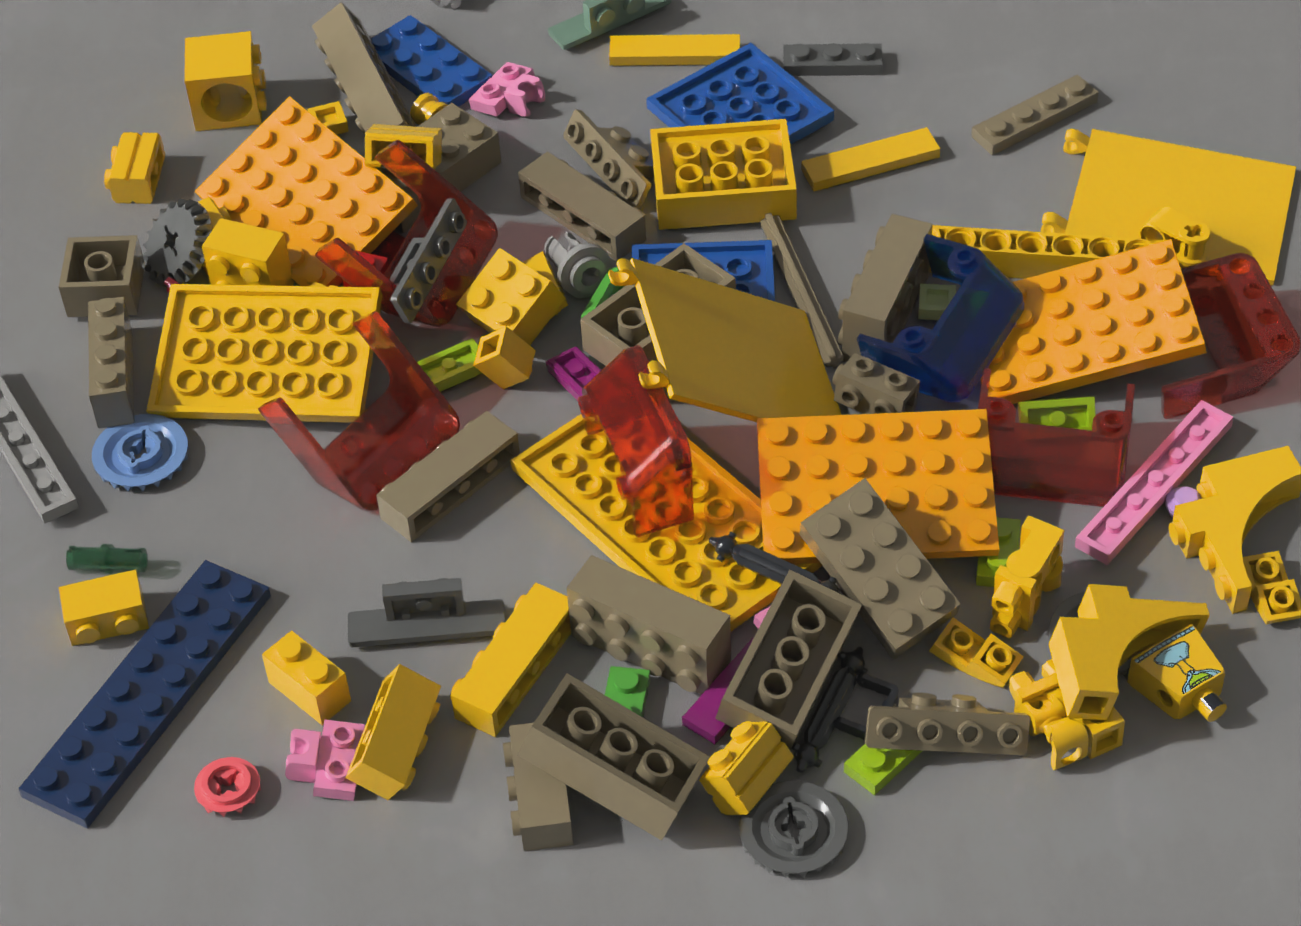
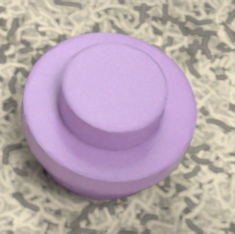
M1176 487L1166 496L1165 506L1169 515L1173 518L1175 505L1202 498L1194 488Z

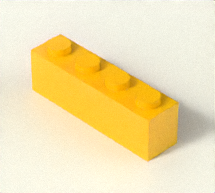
M535 582L526 595L523 594L519 597L513 613L506 622H501L498 625L493 639L486 649L480 650L477 653L472 667L466 676L455 682L451 690L450 699L452 700L454 718L493 737L498 735L571 634L568 598L566 595Z

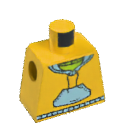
M1192 624L1131 658L1127 682L1173 719H1182L1193 711L1198 710L1208 722H1213L1221 717L1227 709V705L1219 697L1222 693L1225 678L1224 668Z

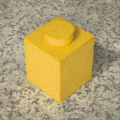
M505 326L480 338L473 366L500 388L506 389L529 379L536 350Z

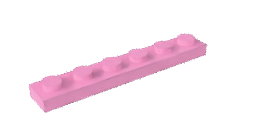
M1201 400L1077 535L1075 548L1108 565L1166 501L1168 493L1185 480L1232 427L1234 417Z

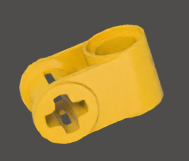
M1162 207L1139 231V237L1150 241L1152 244L1171 239L1178 262L1182 266L1188 268L1200 267L1207 260L1205 244L1210 239L1211 229L1204 222L1186 216L1172 207Z

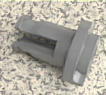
M568 231L565 233V238L569 242L568 249L551 235L545 243L544 253L558 268L557 279L559 285L576 298H587L594 295L608 269L612 268L609 255L598 245L582 244Z

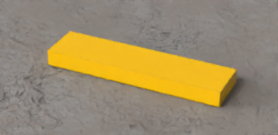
M740 34L610 36L609 63L610 66L710 65L740 49Z
M926 127L801 161V170L814 192L939 158L940 147Z

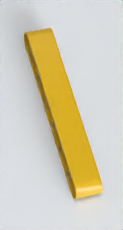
M933 225L930 273L1025 279L1151 245L1152 243L1141 238Z

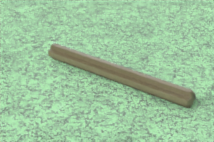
M767 213L760 222L767 240H772L773 254L798 309L804 310L807 315L824 365L836 368L844 360V355L779 215L772 216L771 213Z

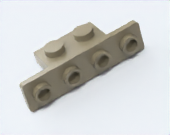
M574 110L563 134L564 139L621 200L640 210L651 188V183L646 178H654L653 160L649 157V152L640 147L631 138V133L628 130L619 126H614L613 128L597 127L582 110Z
M916 692L912 694V698L899 697L898 707L870 706L868 708L865 744L869 748L1025 755L1027 752L1030 717L1026 713L990 712L976 701L977 698L969 695L956 694L952 695V700L937 699V696L934 694Z

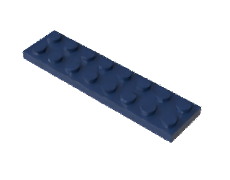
M205 560L18 788L21 797L88 829L271 597L269 587Z

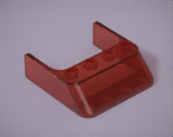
M396 140L380 150L375 159L416 193L421 202V211L385 273L382 274L340 238H335L320 247L315 256L352 287H380L383 295L380 310L389 315L400 317L391 302V296L397 285L390 280V277L413 238H425L446 199L454 198L467 220V225L413 320L426 325L440 327L447 324L458 309L457 302L474 281L496 243L498 229L490 216L404 143Z
M1236 253L1181 268L1204 342L1219 370L1162 386L1161 413L1164 419L1190 413L1201 400L1216 406L1258 393L1299 354L1301 349L1300 337L1254 257L1244 253Z
M376 311L358 318L353 323V326L386 366L390 376L389 387L359 418L355 419L324 449L283 398L278 397L258 408V411L320 486L367 512L379 509L377 494L387 484L394 482L407 472L414 463L421 461L436 450L443 441L453 437L459 432L460 421L456 411Z

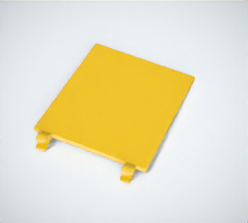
M1077 129L1066 131V141L1063 146L1064 152L1072 155L1086 152L1068 221L1057 213L1046 212L1042 218L1043 225L1040 232L1140 238L1139 231L1141 227L1162 207L1169 206L1186 216L1204 222L1211 229L1210 239L1205 244L1207 251L1205 264L1195 268H1188L1179 264L1180 268L1271 286L1274 285L1296 166L1092 129L1090 137Z
M621 258L617 261L619 272L608 271L609 279L613 285H635L658 359V361L652 360L648 363L649 374L643 372L638 374L640 383L644 388L666 387L669 399L757 422V418L842 415L838 403L834 401V392L804 310L634 258L630 261Z

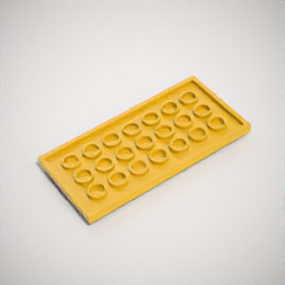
M626 385L620 389L626 394L628 405L598 420L586 410L511 459L512 470L619 567L729 614L731 631L772 603L781 587V584L738 565L733 557L725 558L724 562L718 561L716 559L718 554L715 547L709 542L710 537L729 535L731 531L737 534L735 539L738 544H750L763 550L761 499ZM821 563L794 564L812 573L823 566Z

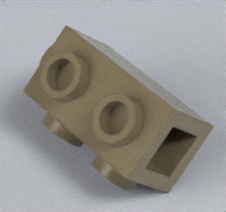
M854 353L845 365L840 364L834 373L832 380L833 384L836 385L834 401L864 414L913 412L916 409L920 380L857 353Z

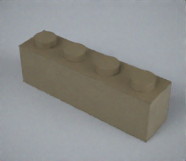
M548 151L518 172L521 198L588 243L600 246L615 261L630 253L633 244H641L646 240L645 215L638 208L630 206L618 198L615 193L607 191L595 183L589 176L581 174L566 161L558 159Z
M124 296L88 301L89 398L97 427L105 428L135 423L132 327Z
M485 411L475 420L469 421L462 430L449 440L443 441L436 450L421 461L414 463L407 472L394 482L387 484L377 494L381 520L412 543L511 465V459L520 454L518 433L488 411Z

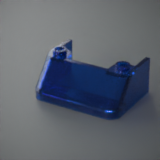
M926 234L923 240L932 276L961 285L932 330L921 326H911L902 330L893 343L860 333L857 337L861 356L920 380V393L948 402H959L966 399L973 392L1023 313L1025 305L1021 290L979 249Z

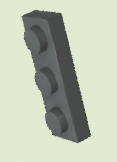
M882 43L784 44L783 69L791 76L882 75Z

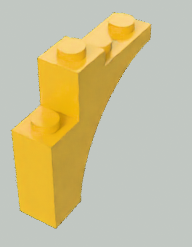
M1289 446L1203 466L1201 480L1196 488L1202 499L1175 505L1173 521L1169 524V534L1172 542L1180 546L1186 559L1199 556L1203 569L1209 570L1215 580V589L1218 597L1226 601L1232 614L1247 610L1252 584L1243 563L1242 544L1253 526L1268 512L1300 496L1301 466Z
M1089 584L1077 610L1079 618L1060 617L1049 642L1067 717L1107 720L1119 695L1118 669L1132 656L1150 648L1190 624L1201 635L1210 616L1207 604L1130 598L1127 586Z

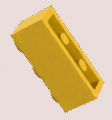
M401 664L389 673L382 681L345 778L386 800H389L400 789L405 791L416 774V769L412 767L415 757L422 753L428 741V735L424 734L427 724L429 725L434 720L439 711L440 703L436 702L441 686Z

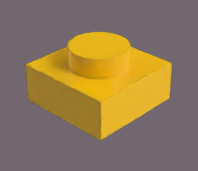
M340 101L307 109L309 113L336 135L349 132L348 123Z

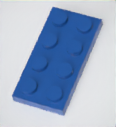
M412 15L370 38L388 74L418 97L424 93H431L438 98L439 102H444L448 105L453 103L459 107L469 101V98L493 76Z

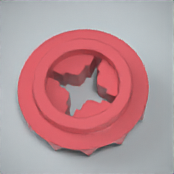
M225 757L217 759L206 765L198 774L194 784L195 796L198 803L204 806L208 814L213 811L219 812L223 817H225L227 812L237 811L241 814L243 807L248 803L255 804V796L258 791H261L259 773L250 762L242 758ZM234 782L236 791L227 790L222 794L220 785L230 786Z

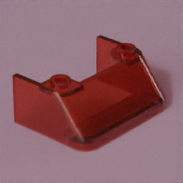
M640 345L626 348L620 352L582 388V396L578 397V406L582 417L585 419L587 435L604 431L620 464L621 476L616 478V485L621 499H628L632 506L633 530L636 538L694 520L692 461L688 439L663 388L647 389L641 385L638 374L640 372L649 374L650 372L647 366L649 361Z
M984 368L978 409H987L994 495L1104 507L1125 482L1135 384L1127 383L1124 411L1105 410L1098 413L1093 419L1091 431L1015 422L1016 409L1010 401L998 397H989L991 369Z

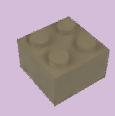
M138 235L68 237L58 287L67 317H88V301L123 296L128 315H137L145 269Z

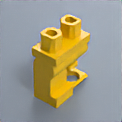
M1028 515L1021 526L1020 550L1012 552L1008 556L1006 567L1000 565L995 572L994 595L992 596L991 605L993 606V617L990 621V630L1007 638H1012L1018 627L1028 631L1033 623V616L1040 608L1042 591L1048 592L1061 587L1063 560L1060 555L1063 549V529Z
M1052 659L1047 660L1042 666L1041 675L1044 678L1035 681L1029 672L1025 671L1011 676L1009 691L1015 700L1014 713H1026L1030 717L1029 735L1032 737L1041 733L1046 735V739L1052 744L1051 766L1054 771L1087 757V755L1090 759H1093L1122 746L1125 720L1114 706L1107 720L1067 717ZM1077 747L1072 755L1062 759L1066 752Z

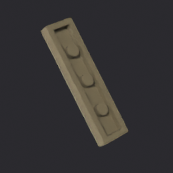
M1077 74L973 126L971 137L993 156L1097 103L1099 92Z

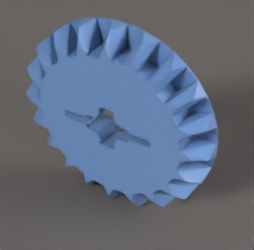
M157 414L134 415L135 423L107 427L98 436L92 448V463L96 474L100 475L103 482H110L114 489L123 486L128 492L133 487H139L144 491L146 485L154 484L159 487L161 480H172L173 472L182 471V462L188 460L187 450L189 449L184 430L172 419ZM145 446L147 453H143L141 458L136 459L135 455L140 454Z

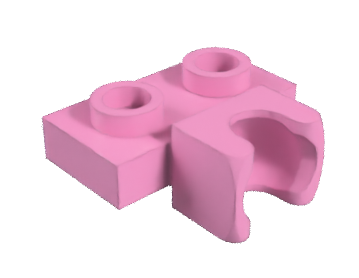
M507 62L469 98L471 110L496 117L507 107L509 113L527 117L531 115V112L527 108L526 103L544 102L545 90L540 78L534 75L533 68Z
M324 720L322 736L320 731L293 729L290 742L291 754L286 759V778L293 781L314 783L313 796L354 801L356 783L345 777L364 731L365 724Z

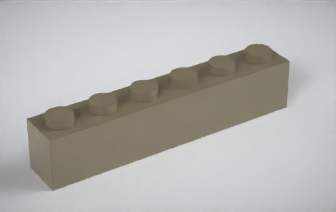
M340 2L313 24L312 28L318 37L315 40L316 45L327 56L324 60L326 65L337 75V78L334 79L336 85L347 95V98L344 99L345 103L358 117L355 119V123L364 134L373 124L416 127L361 20Z

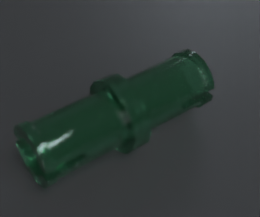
M102 544L101 547H76L71 545L66 553V564L69 570H100L102 574L135 569L138 572H145L148 564V554L145 548H115L113 544Z

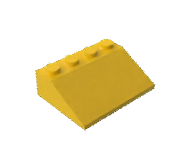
M786 119L650 129L659 230L761 222L767 213H771L772 216L779 215L781 221L797 219V187Z

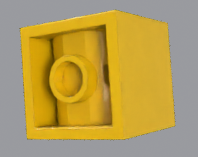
M251 31L185 38V86L196 131L262 124L261 111H267L265 91H261V89L267 88L265 70L260 69V66H258V64H262L261 50L259 44H253Z

